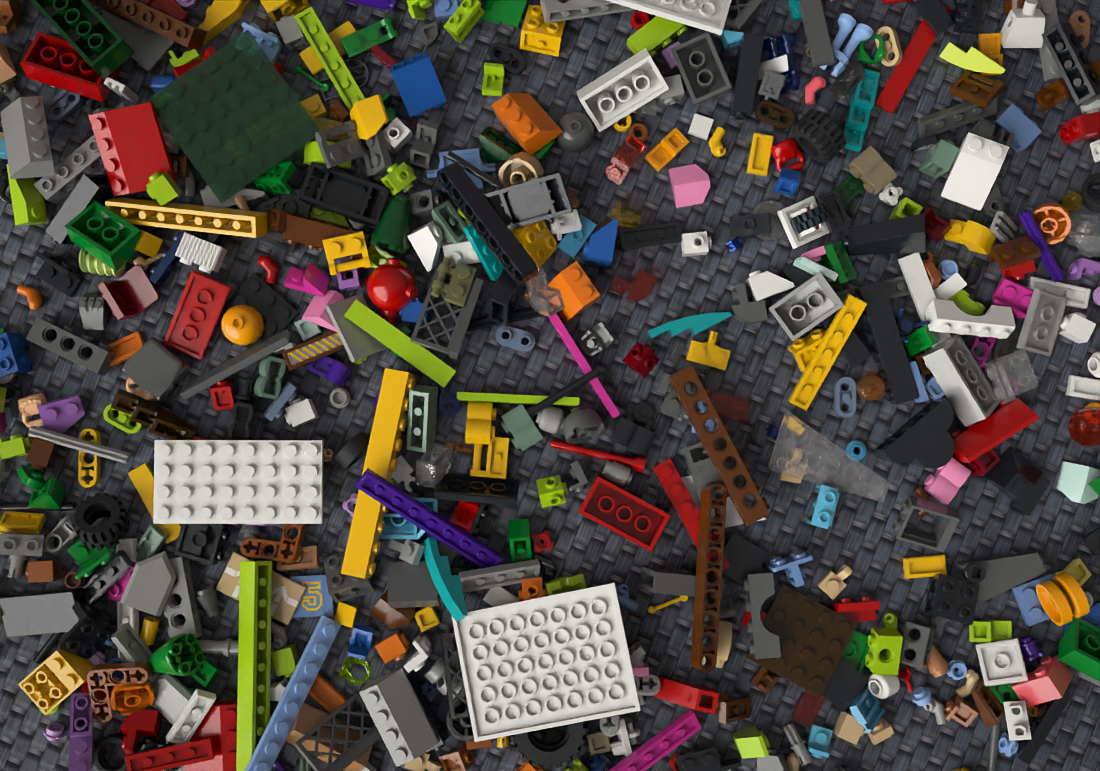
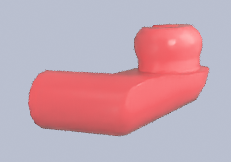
M816 76L805 86L806 105L815 104V92L826 86L825 78Z

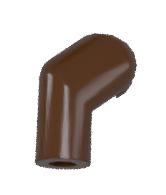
M921 485L912 490L918 498L931 501L930 496ZM916 509V513L920 517L929 514L928 512Z

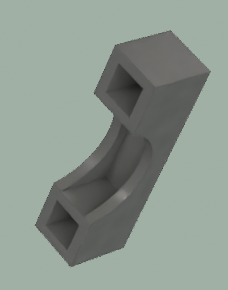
M773 573L747 574V578L743 579L744 591H748L749 599H745L746 612H750L751 620H747L748 633H752L753 641H749L750 654H754L755 659L781 657L779 636L768 631L763 626L760 618L762 604L768 597L775 594Z

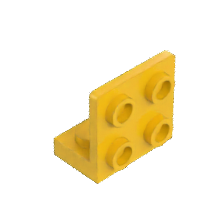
M529 5L521 30L519 49L559 57L566 20L545 23L541 6Z
M544 220L510 230L538 268H541L558 248V244Z

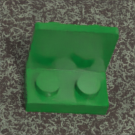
M79 539L71 544L67 551L80 564L74 577L77 580L82 576L86 578L95 571L97 565H104L110 561L116 545H111L109 549L103 547L102 550H97L96 547L90 549L88 546H84Z

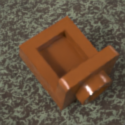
M958 695L953 701L949 700L944 707L945 719L947 721L953 718L966 728L979 714L978 708Z

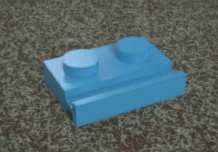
M868 686L862 688L849 707L859 725L864 726L865 734L873 731L885 711L884 708L881 709L879 707L880 702L878 698L870 692Z

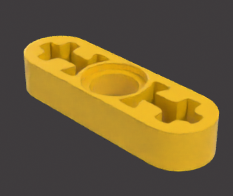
M88 428L82 430L79 434V439L86 440V436L92 435L94 440L89 442L101 445V435L98 430ZM79 451L78 481L83 487H94L100 481L101 457L94 455V461L89 464L85 461L87 453ZM85 467H94V469L85 470ZM85 476H93V480L89 482L85 480Z

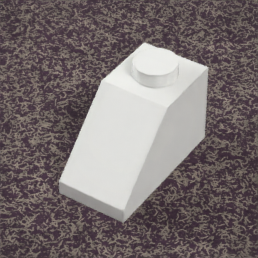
M434 221L413 230L407 236L427 272L431 271L437 264L443 242L442 231Z
M760 270L750 273V278L745 280L753 302L769 298L795 287L793 282L768 271L763 273Z

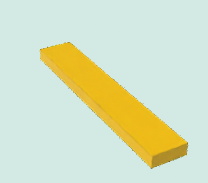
M849 293L843 301L844 306L838 310L788 399L790 403L806 411L868 304Z

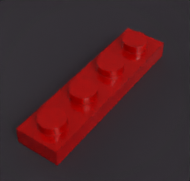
M212 737L127 754L125 761L127 771H161L212 760L215 758Z

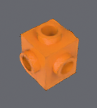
M542 577L521 579L522 590L518 591L519 602L548 596L546 588H543Z

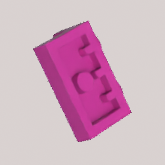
M1004 276L991 295L994 303L993 305L1011 307L1013 315L1023 319L1026 317L1034 290Z

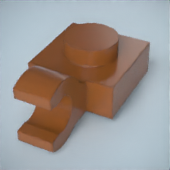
M929 251L926 254L928 260L922 259L932 288L936 289L939 287L942 273L938 267H935L933 255Z

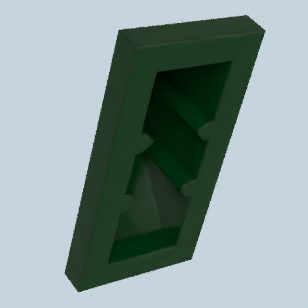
M490 126L478 136L487 163L508 160L509 157L519 153L521 147Z

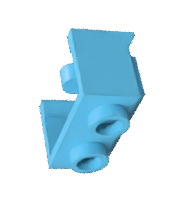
M816 484L815 488L820 490L817 501L813 502L814 512L812 520L807 519L806 523L828 529L832 525L840 493H838V489Z

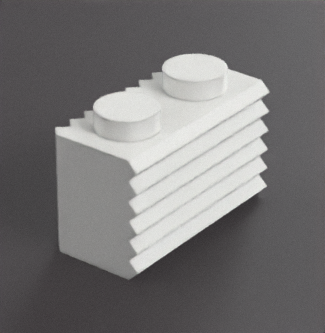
M184 232L175 255L181 258L179 262L192 266L193 263L200 266L199 270L211 274V271L219 272L227 250Z

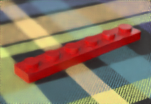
M668 459L652 469L698 550L700 511L671 459ZM710 531L709 536H710V538L712 539V538H713V534H712V532ZM709 551L708 553L709 560H711L712 558L711 551ZM724 554L722 571L730 567Z

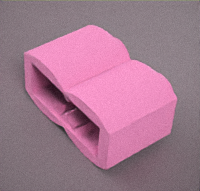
M951 458L946 465L937 468L934 475L930 474L926 478L924 490L941 503L948 505L957 494L959 488L967 480L971 471Z

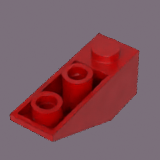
M657 676L661 683V690L658 694L653 695V697L694 710L715 714L719 698V692L716 688Z

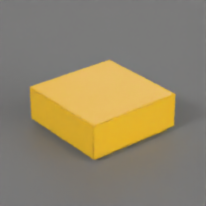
M425 607L415 612L414 617L421 632L441 623L434 607Z

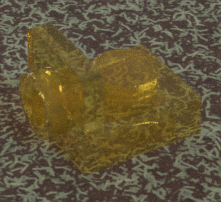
M618 201L616 206H612L611 218L618 219V225L638 227L640 215H636L633 211L621 213L622 201Z

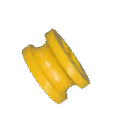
M629 114L623 117L626 119V126H623V124L619 126V121L613 124L617 131L625 132L630 128L632 121Z

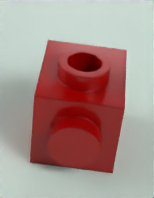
M1033 259L1002 270L999 266L1001 274L1007 278H1012L1014 281L1026 278L1025 274L1036 271Z

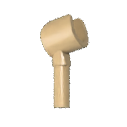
M159 253L155 258L151 257L147 260L140 256L133 261V264H141L147 270L149 265L162 258L163 254Z

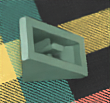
M448 200L431 211L433 221L440 227L444 239L457 244L467 237L462 229L466 224Z

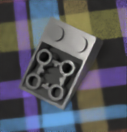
M721 438L715 441V447L718 450H722L725 447V442ZM699 442L682 448L701 504V491L706 484L719 483L723 485L702 443ZM731 457L725 459V466L729 469L733 468ZM735 478L734 483L738 487L737 479ZM714 488L712 490L713 497L716 496V490Z

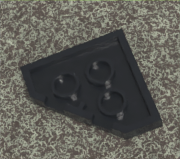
M294 189L290 194L277 196L249 209L250 211L268 214L269 208L309 216L313 206L299 200L298 197L301 190ZM267 229L266 234L257 237L291 253H294L297 245L287 243V239L282 238L283 232Z

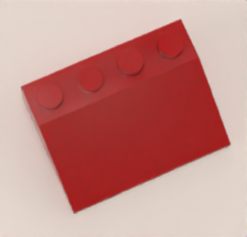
M153 101L88 115L114 196L145 191L147 189L146 184L150 181L148 177L157 171L160 173L167 171L174 182L177 183Z
M237 699L215 701L189 740L193 741L212 737L215 758L184 765V771H236Z

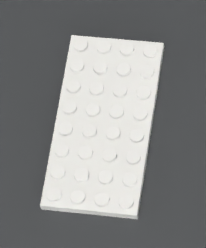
M155 440L153 524H322L324 440Z

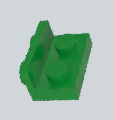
M263 161L251 179L259 191L290 194L292 189L287 184V181L291 178L296 166L293 162Z

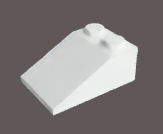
M968 133L961 144L940 196L981 211L1009 147Z

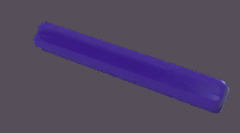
M1029 209L1022 211L1019 218L1029 237L1041 250L1040 258L1054 282L1062 280L1064 274Z

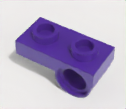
M326 356L309 363L307 370L345 387L353 368Z

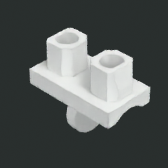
M1025 700L1003 702L1009 740L1032 739Z
M620 718V727L616 734L619 741L609 743L611 754L614 756H629L632 753L630 742L631 745L637 743L636 737L641 734L640 729H633L632 723L625 725L624 718ZM609 722L605 727L608 731H611V728L615 727V725Z

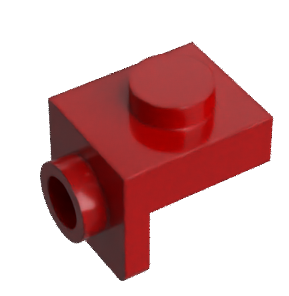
M459 501L451 522L469 533L480 504Z

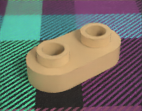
M881 27L876 32V35H880L884 39L885 51L888 52L881 62L885 66H897L903 56L897 32L892 27ZM889 34V35H890V38H889V40L887 41V40H886V36ZM875 39L876 45H877V49H878L879 40H878V39ZM894 53L895 58L892 60L891 56Z

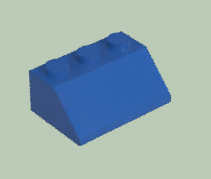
M618 219L612 220L591 235L589 242L585 241L582 260H586L585 266L609 270L613 258Z

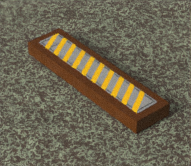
M331 331L284 350L281 353L289 371H292L341 351L345 347L338 333Z

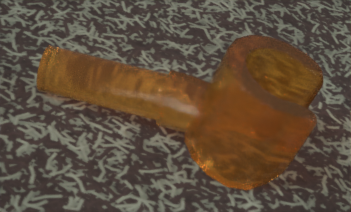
M447 442L443 448V452L453 455L454 450L472 453V448L461 447L451 442Z

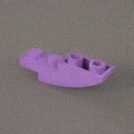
M89 693L71 694L69 771H92L94 716Z

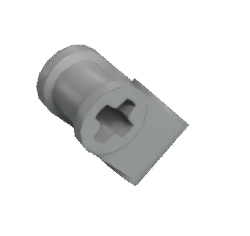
M71 514L64 517L45 537L43 543L48 551L64 550L78 538L71 524ZM55 537L60 540L58 547L54 545Z

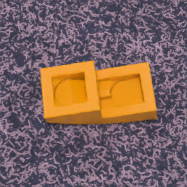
M1002 33L979 34L978 50L1002 66L1003 54H1000ZM980 72V75H1002V73Z
M675 128L645 156V159L659 172L689 141Z

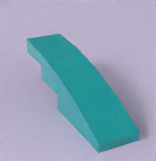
M860 68L843 129V135L846 140L843 148L857 152L862 148L865 130L868 127L871 109L875 102L880 77L879 72Z
M730 312L688 316L651 329L647 332V335L651 340L668 331L671 337H674L690 329L694 336L732 315Z
M428 537L421 544L425 546L423 553L426 565L443 603L455 621L459 622L468 616L460 576L451 575L448 556H440L436 538Z

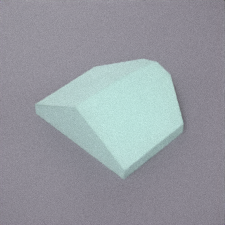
M1063 461L1057 489L1063 492L1071 501L1086 504L1098 498V495L1088 483L1100 476V470Z

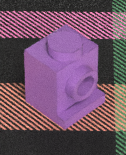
M344 260L340 263L350 262L352 260ZM359 268L338 272L337 278L341 291L363 288ZM349 272L353 273V277L351 279H347L346 275Z

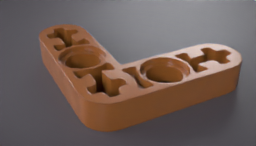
M285 524L281 542L247 538L240 545L241 553L254 559L287 564L294 563L299 557L307 524H300L299 526L297 524ZM297 528V537L294 539H290L289 532L292 529ZM252 545H253V546L259 548V551H257V550H250V551H249V550H247V548H248V546H252ZM273 545L274 553L271 556H266V548ZM285 552H293L292 555L285 556Z
M144 662L94 665L87 675L94 718L102 723L110 721L115 712L112 709L110 700L111 686L127 683L142 684L146 682L151 673L150 666ZM114 671H122L124 673V677H116L114 675ZM96 691H104L106 693V697H99L96 694Z

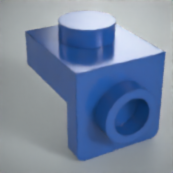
M355 623L347 655L366 660L372 646L375 628Z

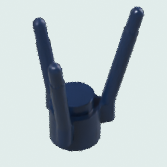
M902 307L895 317L901 339L909 343V339L904 335L909 334L913 328L930 324V321L912 323L909 319H902L904 308Z

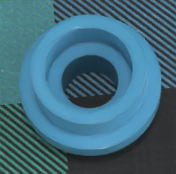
M851 441L846 446L845 452L850 460L859 461L865 457L866 447L860 441ZM855 447H858L860 450L857 455L853 452Z

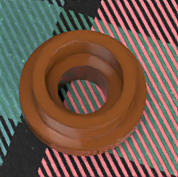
M641 123L632 125L628 132L629 139L636 144L645 142L648 138L647 127ZM640 131L642 136L636 137L634 133Z

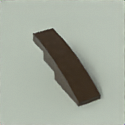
M120 388L112 401L111 408L130 414V420L148 426L149 433L170 440H192L196 432L195 428L171 412Z

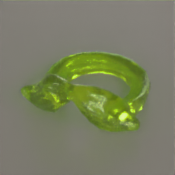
M350 656L345 661V664L341 666L338 678L344 677L349 683L360 685L370 675L369 664L363 659ZM348 663L363 665L366 669L365 677L355 680L350 675L346 665Z

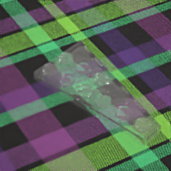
M785 410L768 466L769 470L884 502L889 482Z

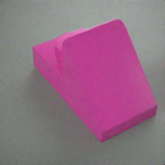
M309 263L306 270L291 267L284 284L287 288L324 297L330 283V278L312 263Z

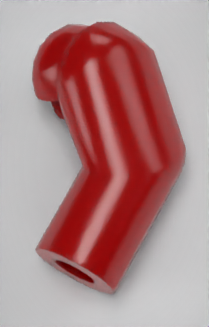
M268 255L260 256L258 264L267 271L265 282L276 284L277 264Z

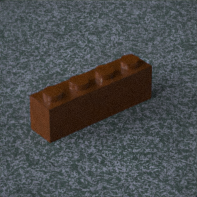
M289 211L282 238L287 239L286 242L298 245L303 243L307 245V248L319 250V248L324 249L323 239L363 230ZM363 231L367 244L369 232ZM362 253L347 256V258L359 260V258L363 259Z

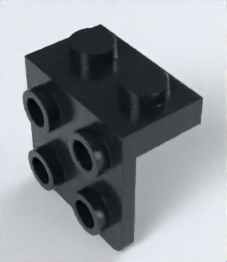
M77 601L72 606V609L79 620L62 638L58 646L61 650L89 659L117 628L112 622V616L104 609L100 611L89 603L83 604Z

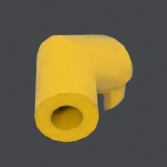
M721 127L716 128L709 140L711 152L716 157L723 156L726 153V148H723L721 139L726 131Z

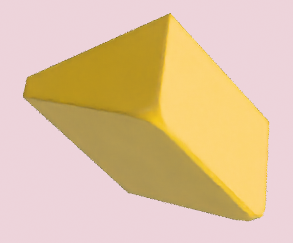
M339 602L334 621L353 628L359 606Z

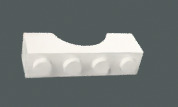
M933 299L925 310L926 319L930 321V324H928L929 331L1007 339L1016 327L1011 307L991 305L985 315L972 316L961 311L953 301Z

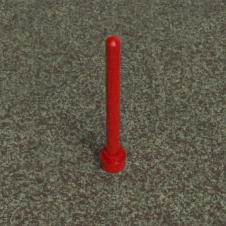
M558 440L550 441L552 448L612 462L616 461L620 464L629 465L635 471L641 473L644 470L646 457L638 455V457L630 458Z

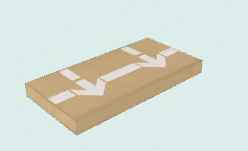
M233 552L216 590L239 601L240 561L253 560ZM272 570L271 617L289 625L307 587Z

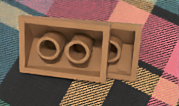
M304 702L285 741L294 745L295 742L329 716V714ZM335 717V724L345 725L344 721ZM321 727L319 737L330 738L331 728ZM334 728V739L344 740L345 730ZM349 730L348 740L358 741L359 731ZM305 740L302 745L306 750L314 751L315 741ZM319 741L318 752L329 753L330 742ZM333 743V753L342 754L344 744ZM372 746L343 771H360L366 768ZM317 757L328 763V757Z

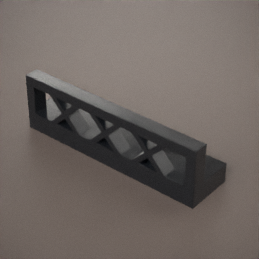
M1065 691L1062 698L1038 704L1029 718L1032 739L1017 740L1018 750L1013 754L1028 765L1031 763L1072 698L1071 694Z

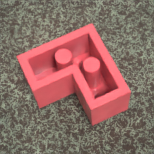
M1058 655L1042 658L1037 669L1027 673L1028 681L1013 683V690L1020 700H1025L1026 707L1063 697L1073 675L1066 664L1058 660Z

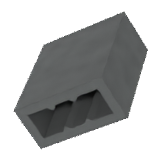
M406 561L389 562L388 604L390 608L440 606L441 597L433 583L426 561H420L418 566Z

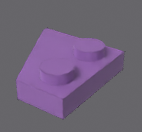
M79 393L37 404L44 428L61 434L86 413Z

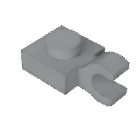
M406 539L405 543L391 540L389 546L401 552L400 559L418 566L425 548L424 545L410 539Z

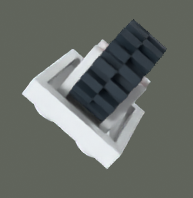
M814 196L777 212L793 249L830 233L825 221L833 217L827 204L824 203L818 206Z

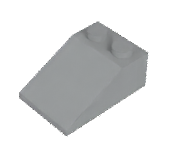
M819 272L769 306V310L791 340L794 341L842 308L844 304L821 272Z

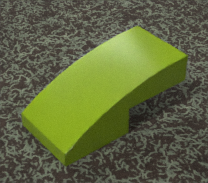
M974 620L973 624L969 625V642H991L1012 639L1011 620Z

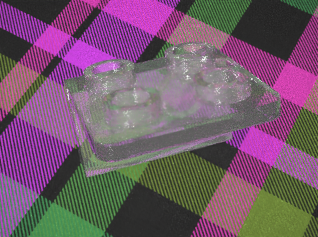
M1023 349L985 363L987 375L993 383L994 393L999 401H1013L1016 399V395L1038 386V381L1028 355Z

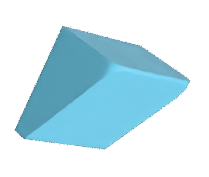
M723 30L719 37L724 49L728 50L737 46L743 32Z

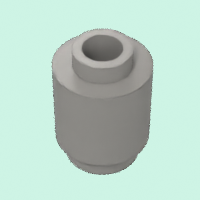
M609 460L601 474L605 476L606 480L621 487L624 484L629 485L633 476L630 473V468L616 461L611 462Z

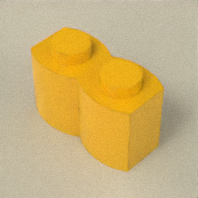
M468 401L465 431L466 444L490 445L491 438L495 439V426H492V421H496L497 409L493 408V402Z

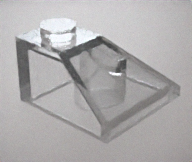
M1069 212L1071 216V229L1068 235L1083 256L1100 257V214Z

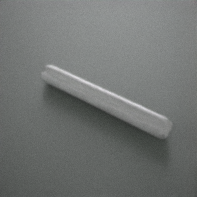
M31 426L28 432L30 437L121 463H128L130 459V453L37 426Z

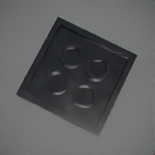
M253 273L226 302L218 322L221 324L226 311L236 305H248L260 312L264 331L257 342L244 345L251 349L286 330L300 313L256 273Z

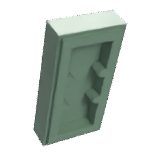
M150 524L137 543L136 552H138V557H136V562L156 555L169 537L156 524Z

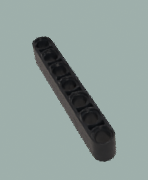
M454 162L438 170L437 179L514 282L522 285L537 276L538 267L462 166Z

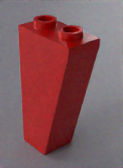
M1100 111L1076 116L1059 127V136L1064 146L1100 137Z

